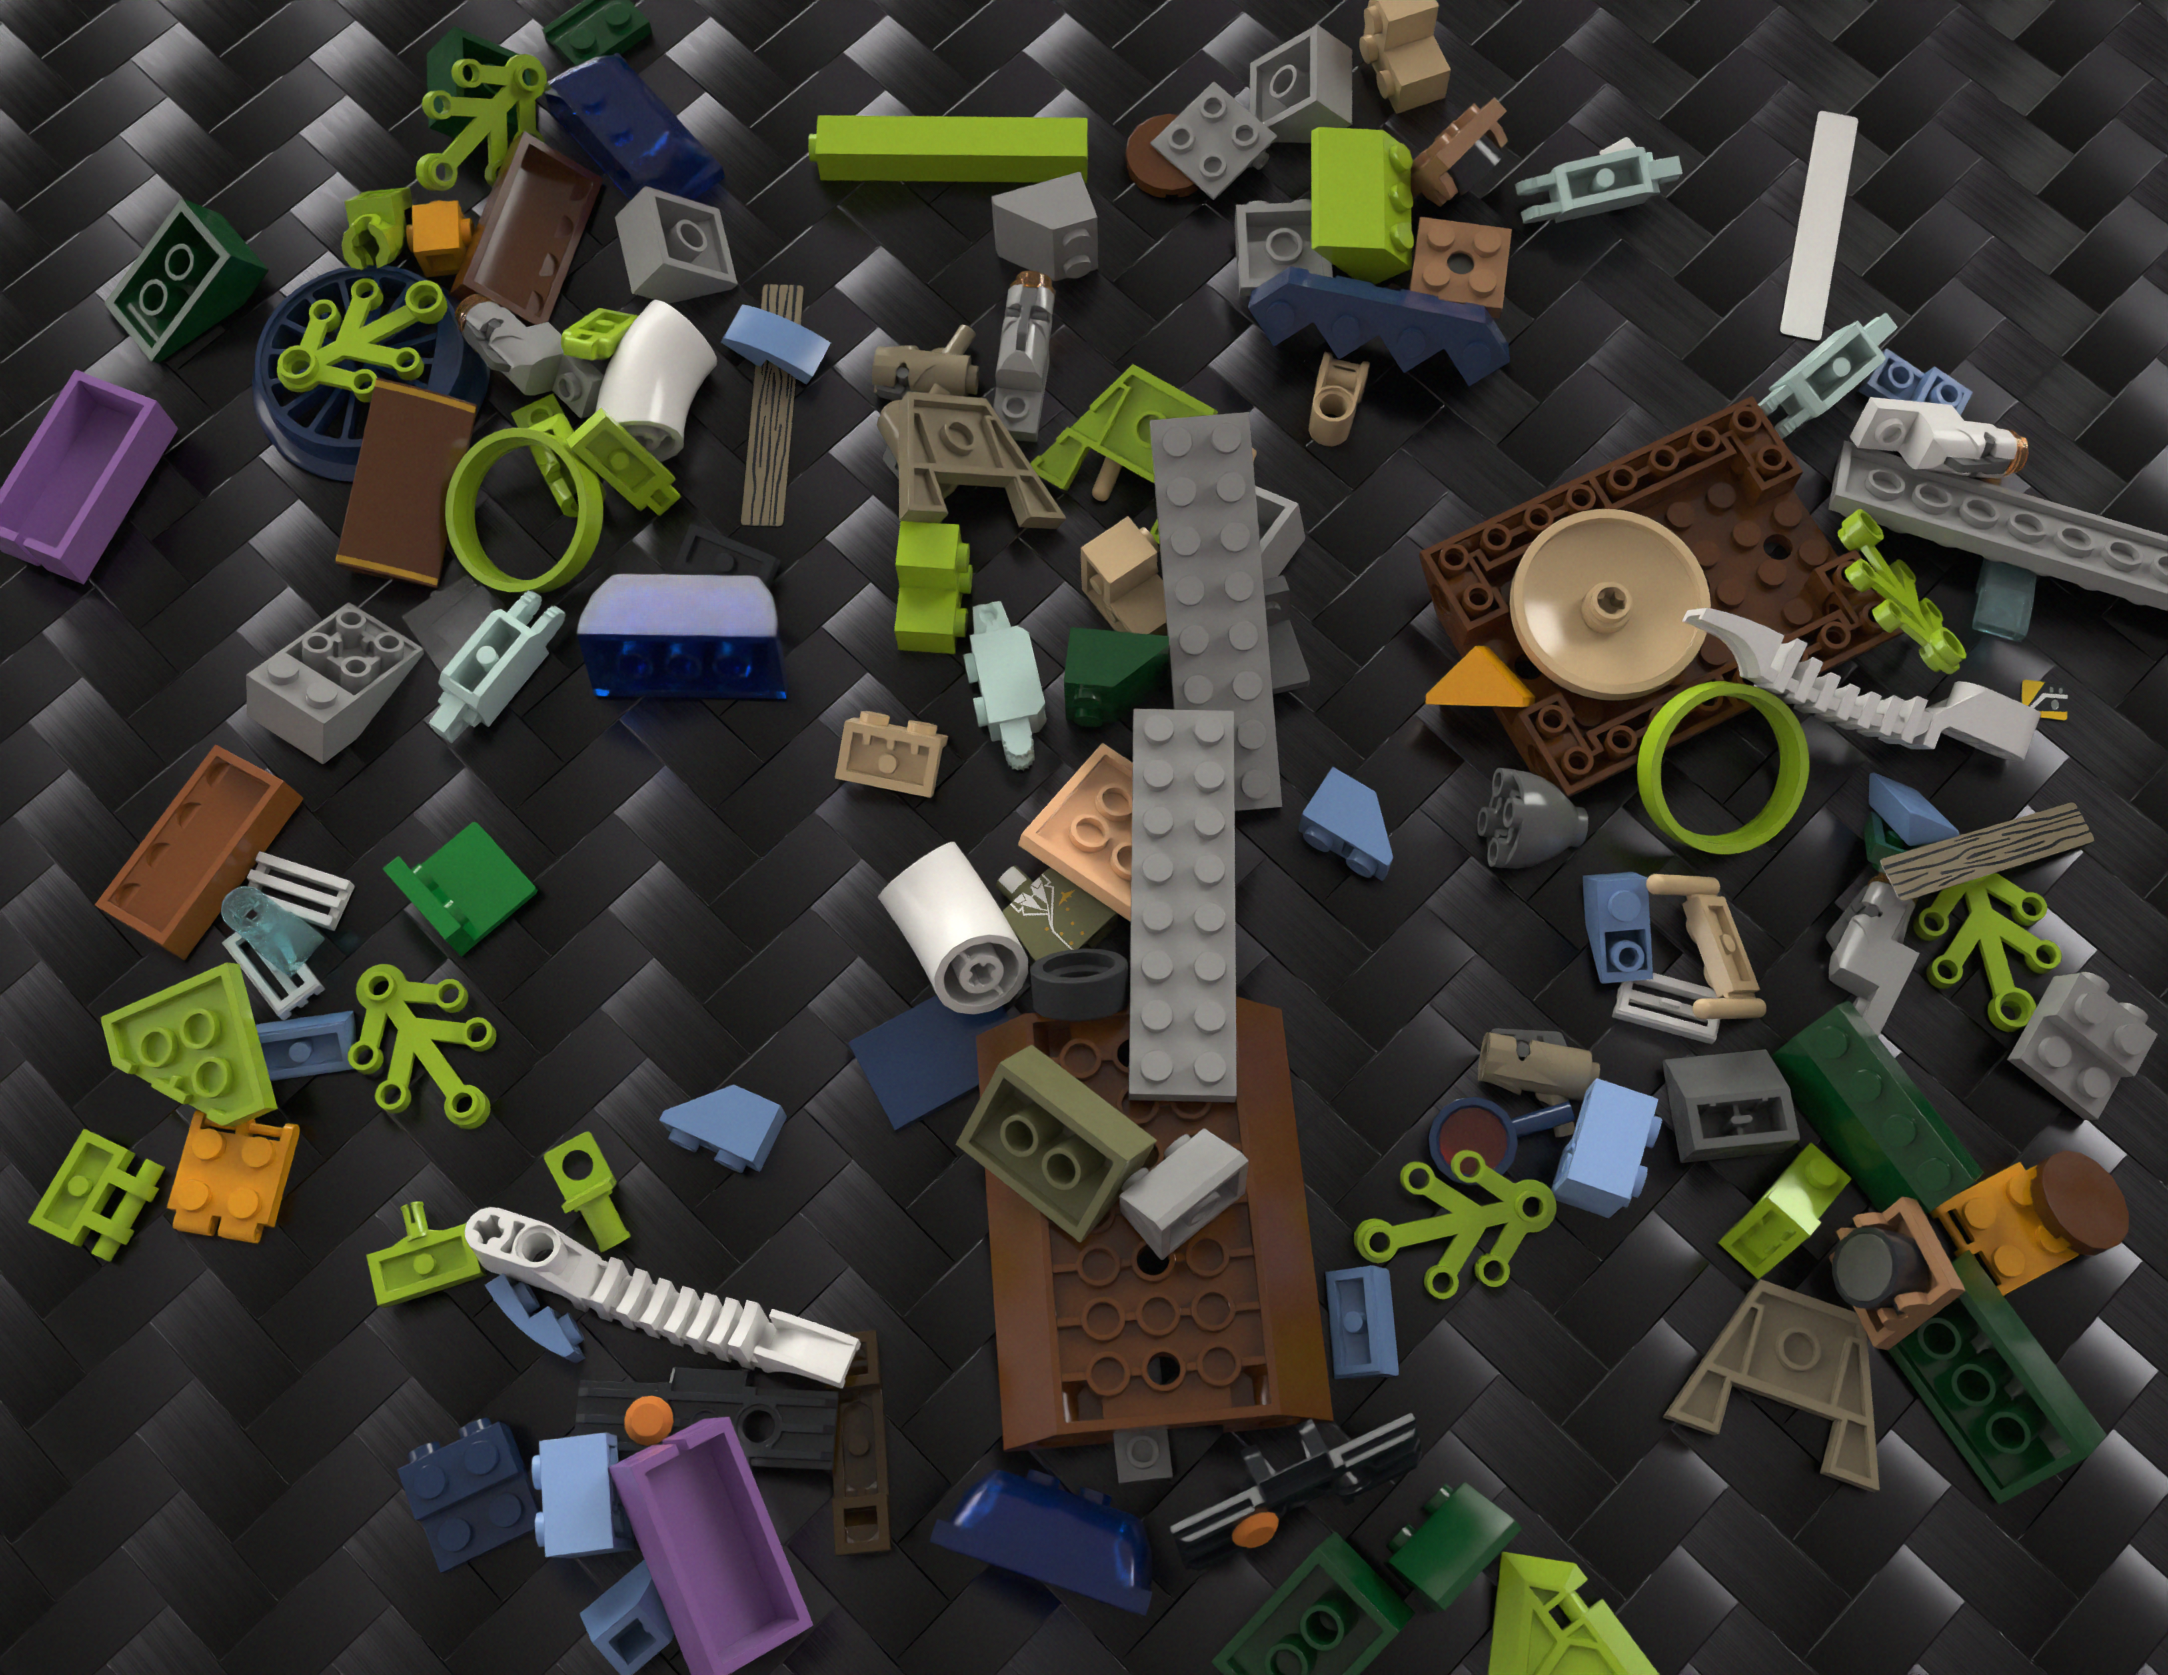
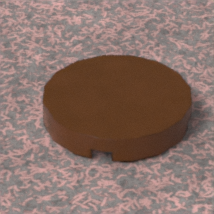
M1165 114L1151 117L1138 125L1128 139L1126 161L1129 176L1141 190L1154 197L1166 198V194H1178L1179 198L1189 196L1200 189L1151 146V142L1179 115Z
M2064 1150L2038 1163L2035 1168L2037 1175L2031 1179L2030 1194L2035 1212L2050 1234L2056 1239L2062 1236L2067 1242L2072 1244L2067 1248L2083 1255L2096 1256L2121 1244L2128 1233L2129 1213L2124 1195L2113 1177L2097 1161L2080 1152Z

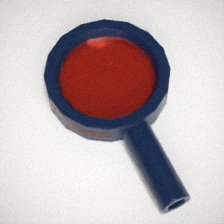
M1479 1097L1460 1098L1443 1107L1433 1120L1429 1133L1430 1153L1438 1169L1452 1181L1467 1186L1479 1185L1476 1182L1466 1183L1453 1175L1451 1161L1455 1154L1463 1150L1476 1152L1483 1157L1487 1167L1503 1176L1514 1162L1518 1138L1573 1122L1575 1117L1569 1101L1510 1119L1508 1113L1493 1101ZM1466 1157L1461 1161L1460 1171L1464 1176H1471L1476 1171L1477 1164L1475 1159Z

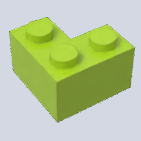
M910 521L900 522L895 564L900 586L894 629L898 650L956 654L957 637H966L968 610L961 608L962 593H971L972 565H969L970 546L969 544L962 543L959 525Z

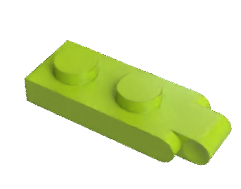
M601 308L596 309L563 331L561 348L564 355L592 361L594 359H608L614 354L619 342L638 315Z
M600 408L566 439L569 447L639 511L649 506L656 514L661 516L681 498L680 494L671 485L676 480L672 473L604 409Z

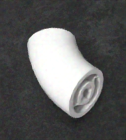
M659 300L652 301L636 318L619 342L606 369L595 412L600 408L604 409L659 462L677 455L684 445V429L690 405L705 378L717 365V358L712 347L697 328L680 312L665 302Z
M955 842L946 843L925 855L904 870L882 890L878 896L879 900L912 947L943 1005L958 1013L979 1014L993 1011L1004 1005L1020 991L1028 975V957L994 898Z

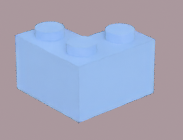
M1596 1078L1586 1090L1573 1138L1562 1151L1551 1188L1555 1199L1559 1202L1610 1218L1622 1206L1627 1208L1632 1196L1638 1198L1643 1189L1648 1170L1647 1167L1640 1165L1645 1146L1649 1148L1654 1146L1661 1126L1662 1118L1654 1116L1658 1099Z
M598 1433L539 1441L540 1455L533 1456L532 1478L535 1489H542L543 1512L536 1514L535 1535L538 1546L545 1547V1557L576 1558L635 1550L633 1529L609 1472V1467L618 1463L617 1436L609 1433Z

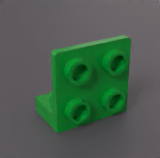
M472 822L421 865L418 863L410 869L397 856L383 868L394 883L461 957L537 893V889L477 822Z

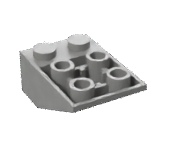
M348 602L246 675L247 716L324 764L359 737L424 654V648Z

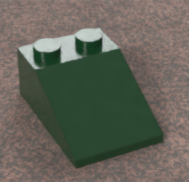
M181 198L104 304L150 361L160 363L243 306L269 272V269L220 213Z
M1334 1531L1308 1556L1211 1662L1223 1675H1359L1415 1615V1612Z

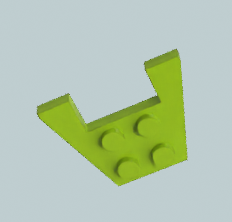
M1132 364L1089 406L1090 409L1072 427H1067L1056 438L1057 441L1043 455H1038L1030 465L1038 476L1068 491L1086 455L1092 448L1154 483L1150 420L1217 415L1218 411ZM1157 518L1150 533L1156 542L1160 544Z

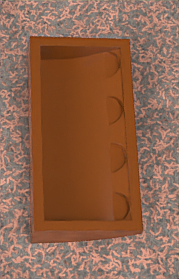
M215 744L96 902L95 906L185 961L244 881L250 870L257 863L255 859L259 851H266L304 798L285 781Z

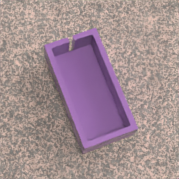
M75 370L0 489V550L36 566L42 564L51 572L84 584L178 430L156 400Z
M729 1417L703 1419L662 1440L663 1445H652L609 1467L610 1475L691 1675H728L813 1626Z

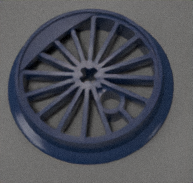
M377 264L367 265L363 270L346 266L328 271L307 281L279 304L268 319L260 335L252 379V396L258 421L270 442L282 455L297 466L316 475L334 480L353 482L363 440L355 439L362 401L358 400L351 390L319 384L284 407L282 394L291 390L287 389L278 378V359L283 351L294 346L298 338L303 339L310 321L309 309L316 301L322 299L330 300L337 308L344 305L347 313L352 300L351 288L353 284L359 279L370 278L378 284L383 298L397 299L387 314L406 305V292L413 284L419 281H430L413 272L394 266L384 265L377 268ZM439 284L437 285L441 288L447 300V310L444 317L438 322L437 333L412 339L432 325L418 321L375 343V345L394 349L410 347L415 349L419 355L435 350L434 359L421 358L424 363L423 373L430 374L428 385L416 379L404 380L398 376L395 369L350 359H344L332 365V367L351 372L369 369L376 374L377 378L419 387L476 404L478 406L476 416L486 396L490 377V367L480 357V354L464 340L462 335L467 321L465 318L470 309L464 302L449 295L450 291ZM374 291L363 293L361 298H368ZM382 304L377 309L369 311L364 326L380 318ZM428 304L424 308L427 309L434 304ZM328 312L322 314L319 318L322 320L329 317ZM340 327L332 331L336 335V337L338 336ZM325 337L321 348L334 341ZM407 360L401 367H410L415 360ZM308 368L300 370L297 374L303 373ZM364 382L359 389L369 388L372 382ZM329 397L308 428H304L295 422L296 419ZM349 398L342 436L339 439L323 436Z

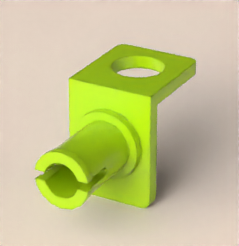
M584 1132L545 1153L544 1160L566 1200L562 1205L564 1212L567 1213L571 1210H574V1212L581 1211L599 1245L600 1252L621 1243L631 1236L624 1227L609 1197V1194L612 1193L611 1189L617 1181L590 1132ZM574 1150H583L590 1155L593 1161L591 1174L582 1180L569 1178L564 1173L562 1167L565 1156Z

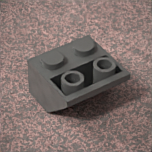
M1766 1049L1666 1059L1662 1062L1681 1163L1783 1153L1800 1140L1790 1087Z

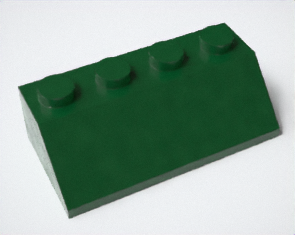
M1850 1001L1837 1005L1770 1056L1790 1087L1793 1100L1880 1213L1886 1211L1900 1198L1907 1197L1916 1199L1926 1215L1973 1184L1984 1174L1983 1170Z
M1967 1250L1950 1261L1966 1291L1887 1351L1996 1502L2001 1504L2089 1457L2107 1435L1970 1250Z

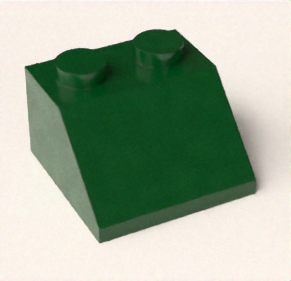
M454 26L427 53L428 92L442 90L449 93L452 97L492 99L503 87L502 85L481 83L477 87H460L452 78L451 72L454 63L461 59H474L481 65L505 67L510 58L520 54ZM465 65L463 76L469 82L473 77V72L468 65ZM525 69L522 79L529 86L531 76L529 71ZM437 96L434 99L433 106L435 111L440 114L444 109V104L441 98ZM516 103L507 112V140H513L518 132ZM450 116L447 119L437 120L428 117V128L456 139L475 117ZM488 134L480 143L488 142Z
M1070 627L1064 674L1066 720H1074L1076 724L1084 727H1099L1103 723L1115 724L1167 684L1170 636Z
M1466 1482L1459 1484L1454 1490L1445 1483L1423 1506L1430 1515L1416 1529L1407 1523L1385 1546L1392 1554L1383 1564L1430 1613L1445 1611L1522 1529L1512 1517Z

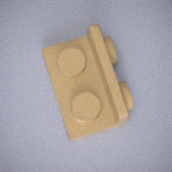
M861 711L860 718L854 717L845 720L835 779L929 798L934 796L942 748L947 746L948 736L936 733L937 725L912 720L908 721L907 727L889 724L890 716L869 711Z

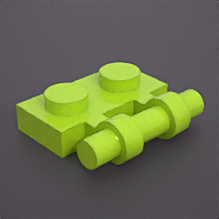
M83 1129L28 1223L78 1247L82 1246L89 1232L93 1229L102 1235L91 1253L111 1262L121 1243L127 1245L135 1232L130 1228L145 1202L151 1203L156 1196L159 1188L155 1187L165 1167L146 1159L136 1177L125 1172L136 1155L134 1152ZM119 1187L127 1192L112 1218L109 1219L100 1215L115 1188Z

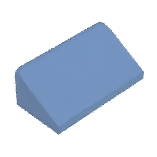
M1870 773L1869 805L1909 846L1940 842L1959 835V831L1917 790L1877 773Z
M353 1011L256 1025L270 1081L354 1069L348 1061L349 1049L356 1043V1025Z
M1366 1266L1325 1272L1334 1379L1397 1376L1399 1374L1389 1271L1377 1266Z

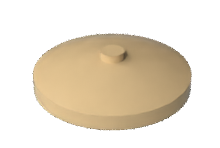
M1615 509L1583 511L1572 514L1550 525L1526 550L1516 569L1510 591V614L1513 628L1522 649L1531 662L1545 676L1559 686L1576 694L1600 700H1627L1642 697L1660 690L1675 680L1694 659L1707 634L1703 630L1682 622L1687 610L1711 608L1707 580L1699 562L1686 544L1672 531L1648 517Z

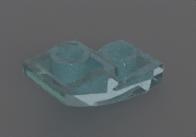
M1983 558L1976 593L1980 595L1972 629L2018 642L2027 636L2033 607L2036 574L2026 568Z

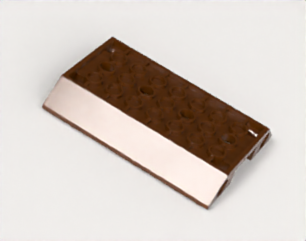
M1753 396L1428 547L1419 553L1436 615L1462 659L1475 646H1489L1535 696V704L1529 707H1491L1530 772L1554 784L1567 798L1638 764L1640 746L1650 723L1660 709L1679 693L1707 682L1727 681L1754 686V683L1740 677L1739 667L1732 651L1722 640L1710 633L1706 634L1705 640L1694 659L1675 680L1658 691L1634 699L1600 700L1585 697L1559 686L1541 671L1540 676L1536 679L1527 680L1520 677L1516 673L1514 665L1520 661L1531 662V660L1522 649L1512 624L1510 614L1512 581L1516 569L1531 543L1550 525L1565 517L1588 510L1615 509L1633 512L1660 523L1678 536L1699 562L1707 580L1711 609L1734 614L1766 626L1784 635L1782 644L1789 643L1797 638L1807 643L1799 662L1807 661L1812 657L1824 662L1818 675L1905 633L1900 627L1892 633L1885 631L1875 620L1872 610L1886 599L1872 587L1864 593L1859 592L1847 579L1845 569L1860 559L1861 556L1855 549L1838 557L1793 490L1803 473L1802 468ZM1770 542L1780 544L1786 550L1787 558L1776 560L1769 557L1764 550V544ZM1717 696L1708 699L1694 707L1680 720L1671 733L1665 750L1754 706L1744 700L1730 696Z
M1236 996L1237 1096L1235 1102L1129 1100V1068L1120 1063L1118 1056L1124 1048L1129 1046L1130 1004L1124 1010L1111 1016L1086 1021H1060L1043 1017L1037 1012L1025 1013L977 1035L980 1098L999 1063L1026 1047L1033 1045L1157 1140L1152 1149L1156 1151L1159 1158L1157 1163L1148 1169L1149 1172L1166 1159L1163 1154L1174 1141L1185 1134L1192 1138L1203 1129H1206L1240 1151L1249 1161L1245 1194L1167 1256L1169 1265L1159 1275L1145 1274L1138 1267L1137 1260L1144 1251L1151 1249V1247L1120 1212L1119 1199L1086 1239L1079 1242L985 1168L1004 1452L1114 1443L1113 1434L1218 1424H1223V1432L1225 1433L1292 1427L1310 1418L1314 1424L1333 1423L1282 1009ZM1158 1357H1169L1178 1364L1180 1374L1173 1383L1159 1385L1153 1382L1147 1373L1149 1364Z

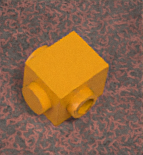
M437 200L429 204L412 205V224L406 226V237L409 249L414 253L425 277L458 273L475 232L472 218H465L458 201L447 202Z

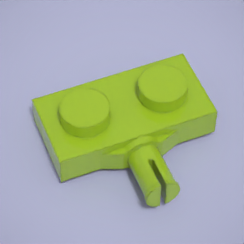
M411 1202V1206L408 1204L403 1205L401 1211L408 1236L390 1248L366 1255L377 1305L387 1308L486 1276L484 1267L465 1239L467 1223L446 1230H428L423 1202Z

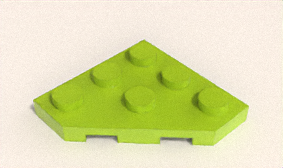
M226 962L100 1017L113 1066L127 1074H135L152 1084V1088L179 1103L189 1104L207 1114L206 1118L221 1126L235 1127L278 1109L240 964Z

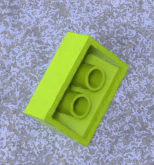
M1318 127L1311 131L1312 250L1356 280L1371 282L1375 285L1412 269L1414 237L1411 229L1413 196L1411 193L1410 169L1413 162L1410 150L1404 144L1399 143L1384 130Z

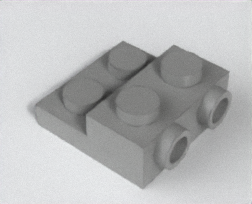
M1300 199L1292 203L1277 204L1253 201L1246 205H1236L1234 224L1240 297L1251 296V292L1290 266L1307 269L1309 273L1333 278L1332 263L1312 250L1311 200Z
M2089 972L2053 977L2007 1060L2082 1119L2098 1120L2120 1078L2136 1075L2158 1034L2145 1024L2148 1020V1015L2142 1009L2129 1003H2118L2107 994L2110 988L2109 984L2103 978Z

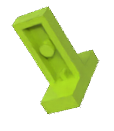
M1810 1143L1798 1154L1754 1207L1729 1229L1718 1243L1759 1280L1811 1236L1821 1224L1818 1220L1819 1217L1852 1178L1813 1143Z

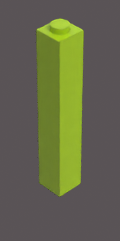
M818 115L817 134H809L810 162H817L820 180L1045 182L1081 172L1084 183H1087L1088 118Z

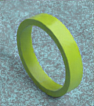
M503 429L478 441L459 462L447 492L445 507L446 527L451 546L460 563L481 583L506 592L522 594L527 593L528 590H532L537 594L549 592L572 580L585 567L596 548L603 522V500L600 485L593 468L569 447L566 440L533 429ZM524 446H544L554 450L561 457L574 479L579 504L577 527L567 552L551 570L536 579L521 580L511 577L498 569L482 549L475 527V503L478 490L485 475L502 456Z
M1727 681L1707 682L1679 693L1668 701L1653 718L1643 737L1638 756L1637 780L1639 792L1651 819L1666 835L1675 841L1709 853H1741L1769 841L1793 817L1803 798L1808 781L1809 752L1805 734L1799 721L1790 708L1775 695L1764 689ZM1713 697H1735L1757 708L1772 726L1780 752L1778 780L1766 806L1748 824L1735 831L1721 835L1696 834L1681 827L1666 805L1662 793L1660 774L1663 753L1674 728L1690 710Z

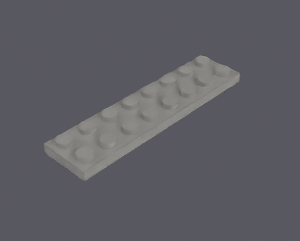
M1249 412L1150 420L1167 636H1170L1169 660L1174 710L1234 711V809L1238 811L1282 807Z
M1844 440L1837 455L1829 510L1849 517L1856 510L1863 509L1872 516L1877 524L1886 526L1894 532L1916 535L1935 541L1944 547H1956L1982 555L1990 561L2006 562L2029 569L2040 576L2056 577L2076 583L2087 590H2099L2125 598L2137 605H2149L2168 611V536L1963 475L1915 470L1902 457L1875 449L1857 448L1854 443Z
M1134 709L1129 1100L1235 1102L1237 1091L1234 711Z

